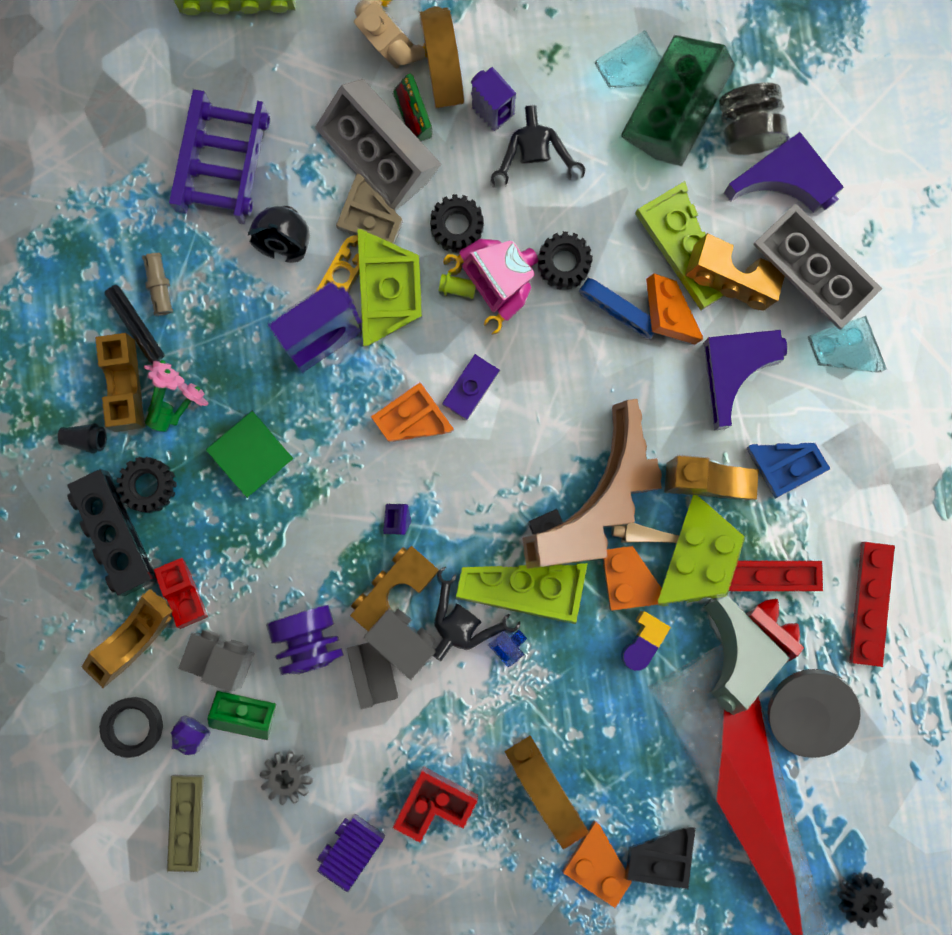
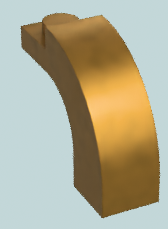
M430 7L426 11L419 12L426 47L435 107L441 108L465 104L458 50L450 10H448V7Z
M151 589L141 596L126 621L110 637L88 654L81 667L102 688L106 687L128 668L161 634L171 621L170 614L173 610L162 597L157 596Z
M531 735L504 751L526 792L563 850L589 834L584 822L559 784Z

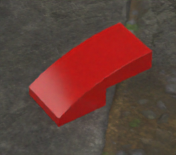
M182 557L154 569L162 596L167 599L169 607L173 610L172 616L177 628L182 629L208 618L198 589Z

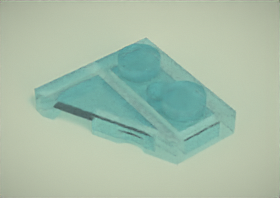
M646 30L594 62L609 89L664 85L674 80Z
M867 316L849 321L841 330L835 326L807 337L816 362L820 366L877 373L887 370Z

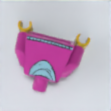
M479 239L462 249L460 255L449 254L445 256L443 263L447 265L452 261H456V266L448 270L451 275H457L463 268L492 312L494 313L498 310V315L489 316L484 321V326H486L489 321L497 320L499 326L491 333L497 334L502 330V322L504 320L509 321L525 305L531 291L529 282L535 276L531 267L538 263V256L532 248L520 252L516 244L510 240L502 243L499 240Z

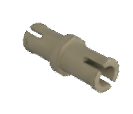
M150 253L142 256L147 276L145 286L146 290H150L154 316L173 313L168 292L170 282L169 279L165 278L161 253Z

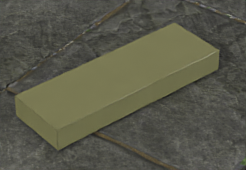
M204 775L171 776L167 871H200Z

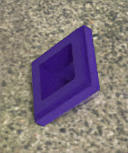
M386 504L383 534L405 535L412 522L408 504Z

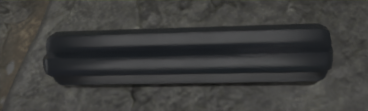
M118 285L108 288L105 291V296L148 361L153 364V361L162 360L164 358L163 351Z

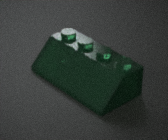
M674 35L621 134L622 138L656 160L683 166L735 67L726 45Z

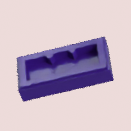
M474 354L442 405L468 421L500 370Z

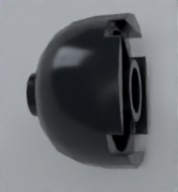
M274 206L265 208L255 217L248 231V236L251 235L249 241L251 245L269 258L274 259V253L288 256L285 262L292 263L299 262L306 254L310 238L309 227L304 218L293 207Z

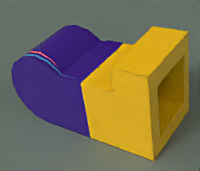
M641 611L635 620L642 625L633 642L626 645L621 653L623 664L634 671H641L649 665L671 628L645 611Z

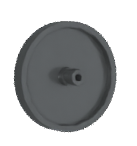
M807 669L788 676L775 688L768 704V722L775 738L785 749L802 757L819 758L841 750L854 737L860 723V705L855 693L843 678L827 670Z

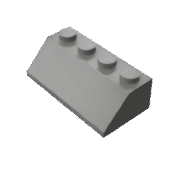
M364 79L341 85L315 126V129L356 174L362 175L375 192H378L385 200V203L394 211L398 210L421 190L441 165Z
M796 203L753 244L839 330L883 289Z

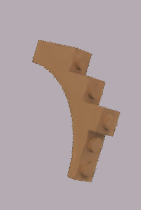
M638 399L625 400L612 405L613 437L611 453L604 475L595 492L582 508L556 527L543 533L522 537L526 569L607 558L608 542L603 528L635 523V505L631 499V494L662 488V474L657 458L647 459L646 457L647 444L643 437L642 412L639 409Z

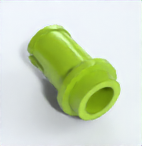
M448 272V275H441L438 292H443L444 296H447V293L473 299L476 287L471 280L451 276V273Z

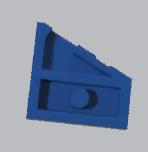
M779 443L776 445L752 444L746 448L775 499L830 470L816 443L793 445L789 443Z

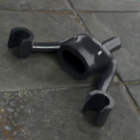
M525 106L527 126L518 129L512 134L499 170H496L491 175L490 182L492 187L495 188L494 177L497 175L504 177L505 187L507 186L509 179L507 173L518 146L521 154V163L545 162L551 160L550 141L568 167L566 172L567 178L571 180V169L576 167L581 171L582 179L585 175V166L572 159L561 139L552 128L538 125L537 106Z
M442 567L439 570L437 581L441 585L434 627L442 637V640L436 647V652L433 655L434 658L441 662L452 646L470 650L501 632L514 633L519 629L520 621L513 629L506 626V619L510 616L508 614L501 620V623L489 627L472 637L474 631L482 622L457 603L450 614L445 617L449 603L450 586L455 581L456 574L450 581H445L441 573L446 567Z

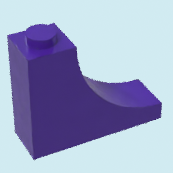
M798 132L729 183L724 194L731 202L751 192L776 191L797 199L814 213L821 207L826 211L840 199L837 195L844 186L802 133Z
M781 330L708 337L703 343L714 431L725 430L732 426L733 402L739 388L749 375L762 368L778 365L784 360L788 348L786 339L782 338Z

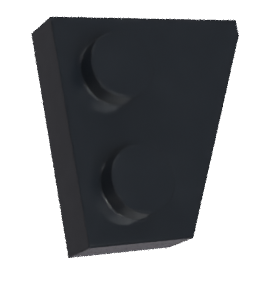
M687 826L630 846L628 849L625 879L689 890L695 828Z

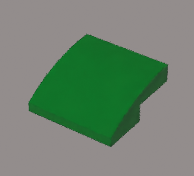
M253 410L206 448L211 457L247 498L294 459Z

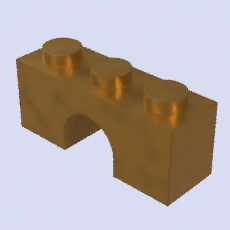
M708 233L694 244L685 276L694 279L697 284L714 288L724 296L736 298L756 310L764 311L779 300L785 276L771 262L759 258L746 268L745 273H742L732 263L731 255L734 245Z
M127 333L95 337L98 367L103 370L107 382V396L102 397L105 427L114 432L145 428L135 340Z
M410 546L408 550L402 547L391 560L395 565L389 572L386 573L382 570L371 583L374 589L367 596L362 593L351 605L354 611L350 616L365 630L369 631L381 616L391 608L388 603V595L394 586L407 584L418 593H421L439 572V569L413 546Z

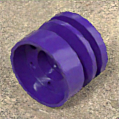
M329 605L300 612L266 624L271 644L286 642L288 647L275 655L276 660L290 656L292 661L291 664L279 667L281 675L302 674L325 667L338 657L344 655L342 648L329 652L327 650L326 644L339 641L338 636L324 637L322 633L323 630L334 625Z

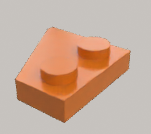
M655 273L646 278L652 332L694 345L701 342L703 335L677 281Z
M421 382L371 416L388 442L441 435L454 431V428Z
M634 547L607 549V558H603L610 611L658 605L662 588Z

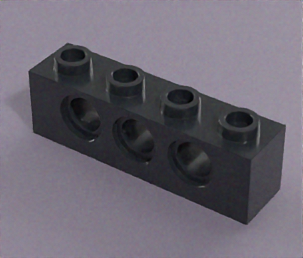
M99 469L67 484L70 491L67 494L68 500L73 509L79 511L83 519L80 521L81 529L87 538L91 537L94 543L93 555L98 564L105 567L108 574L105 580L111 592H116L117 596H126L157 581L152 564L120 499L121 497L117 493L110 473ZM97 499H101L103 510L95 515L92 511V505ZM113 526L116 530V536L113 541L107 542L105 531L108 527ZM125 553L128 556L129 563L125 569L121 570L117 565V559L121 554Z

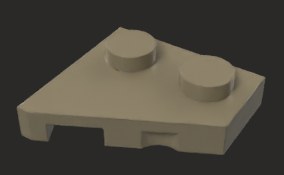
M357 173L337 221V229L353 235H358L357 229H363L370 234L395 244L403 224L402 218L385 203V200L378 192H375L370 187L365 178Z

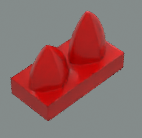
M778 599L766 600L746 613L790 658L787 662L800 655L804 647L800 644L799 624L788 623L782 626L777 624L779 617Z

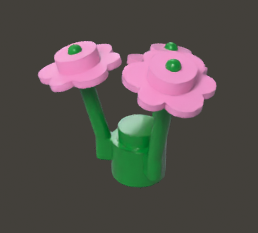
M161 360L153 361V365H144V369L151 371L148 373V378L152 380L154 385L151 403L145 419V424L148 427L166 432L170 424L177 426L180 416L192 401L200 406L208 405L207 400L203 398L205 393L200 387L192 383L189 385L185 384L184 379L179 376V372L171 368V364ZM178 386L186 399L174 413L172 412L173 406L164 402L163 399L166 388L175 390Z

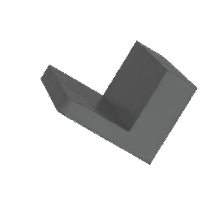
M369 642L346 648L360 709L373 707L375 704L398 698L389 660Z

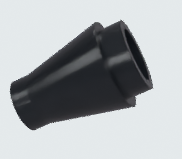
M96 423L68 428L61 427L58 431V443L60 445L70 446L93 454L97 451H102L106 446V430L104 427H99Z

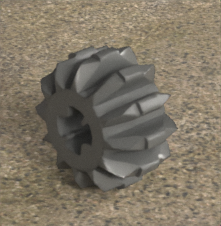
M292 750L287 752L285 759L281 752H277L274 755L275 762L267 759L264 763L270 771L260 772L261 778L269 779V781L261 785V789L267 790L271 788L273 790L268 796L269 800H273L277 794L280 795V805L286 803L288 796L291 802L295 804L299 801L298 793L306 796L309 792L304 785L312 784L313 778L304 776V774L310 772L312 766L306 765L303 768L300 764L305 759L303 755L299 756L296 761H293L294 752ZM286 770L289 771V777L294 778L288 784H284L285 779L280 777Z

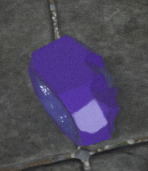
M184 715L175 724L170 733L172 749H176L185 755L196 754L201 750L211 732L194 718Z

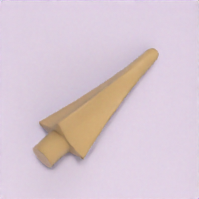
M636 523L613 526L611 531L612 536L622 537L621 543H677L679 539L678 535L662 532Z

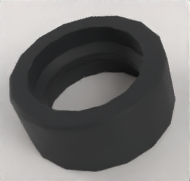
M131 697L118 700L110 705L102 715L99 726L100 738L106 749L116 756L124 758L140 756L154 748L161 738L163 730L162 715L157 707L147 699ZM126 709L140 710L149 720L150 728L148 735L138 745L130 746L123 744L114 734L113 726L115 719L119 713Z

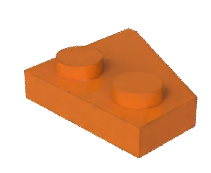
M594 820L588 829L589 834L583 837L562 872L616 908L632 881L625 879L626 870L601 826Z

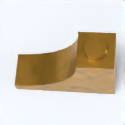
M677 455L666 463L664 493L756 500L759 469L717 464L704 457Z

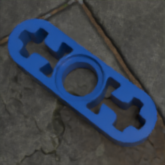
M592 278L586 279L579 290V293L585 299L647 339L652 338L655 333L652 332L651 318L648 314Z

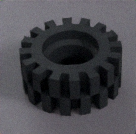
M453 194L451 199H448L447 196L442 198V203L437 202L435 210L431 212L430 226L432 237L434 236L435 242L438 245H442V249L447 251L449 248L452 250V253H457V250H462L481 239L484 229V217L482 216L480 206L477 207L476 201L473 199L469 201L468 196L462 195V198H457V194ZM457 213L467 218L469 225L465 232L453 234L447 230L445 223L450 215Z
M563 232L562 235L555 233L551 239L548 237L545 240L544 245L541 246L539 251L538 271L541 272V278L548 281L547 284L549 286L556 285V289L560 290L562 287H566L568 290L572 289L574 285L576 287L579 286L586 279L591 268L592 255L590 254L591 248L585 245L586 240L583 237L580 240L577 238L578 234L573 233L571 236L568 235V232ZM563 250L571 252L576 258L575 267L570 271L557 269L553 263V257L557 252Z
M151 457L135 458L136 461L127 462L126 469L121 468L120 473H122L121 478L117 477L116 483H119V488L116 489L117 493L122 496L120 498L121 501L126 503L127 507L146 513L160 511L164 505L168 506L171 503L169 499L175 496L173 488L177 487L176 482L173 480L175 475L169 470L170 468L161 461ZM149 473L155 476L158 486L154 494L143 497L136 490V481L141 475Z

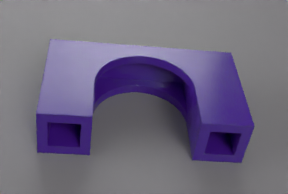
M331 281L273 320L268 326L300 371L304 373L360 335L361 331L358 325L362 321L358 317L359 314L346 289L343 286L338 289L333 281Z

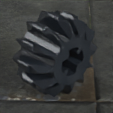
M865 872L862 878L857 873H852L853 883H849L846 880L842 881L843 886L847 889L846 891L837 892V896L844 900L838 907L842 912H847L845 918L850 923L856 921L860 928H865L869 922L871 926L878 927V917L888 920L884 909L893 908V904L886 900L892 893L888 888H883L884 881L881 878L873 879L872 874ZM864 895L869 900L865 905L861 901Z

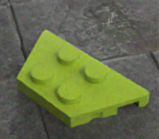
M357 229L363 346H369L422 316L420 261L418 254L403 249L363 229Z
M693 494L658 599L659 606H669V603L687 601L688 603L695 602L707 597L715 599L727 597L745 537L698 495Z

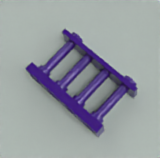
M193 89L169 204L175 212L187 214L189 205L192 206L193 203L235 210L234 216L238 223L245 224L246 216H250L253 209V198H250L263 133L268 131L270 126V113L267 112L263 101L257 100L254 114L215 107L210 103L205 91ZM214 118L252 125L249 142L208 135L205 131L206 121ZM207 146L246 153L243 170L201 163L199 159L200 150ZM199 175L239 181L237 198L195 191V188H193L194 179Z

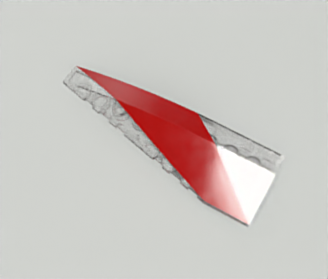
M720 644L648 686L790 935H830L760 698L758 696L747 710L732 715L718 704L717 698L711 693L719 681L723 668V644Z

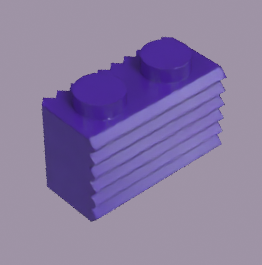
M493 67L489 68L486 72L484 70L478 72L471 80L472 110H476V114H480V118H483V122L487 123V127H491V131H496L514 116L517 93Z
M357 814L351 820H348L346 817L335 832L339 838L333 847L327 844L316 859L321 863L317 872L347 893L385 837L384 833L370 825L363 818H360Z

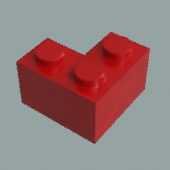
M423 766L394 822L393 829L421 843L435 814L464 829L478 802V794Z

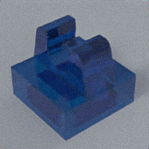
M520 630L513 633L510 637L503 631L488 646L507 667H510L525 655L518 647L527 637Z

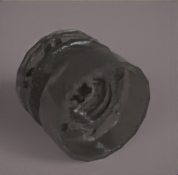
M768 82L754 83L735 88L720 97L718 103L719 109L722 112L721 120L724 124L728 125L723 131L728 153L734 155L757 154L779 147L788 141L790 136L785 115L779 114L784 109L780 85Z

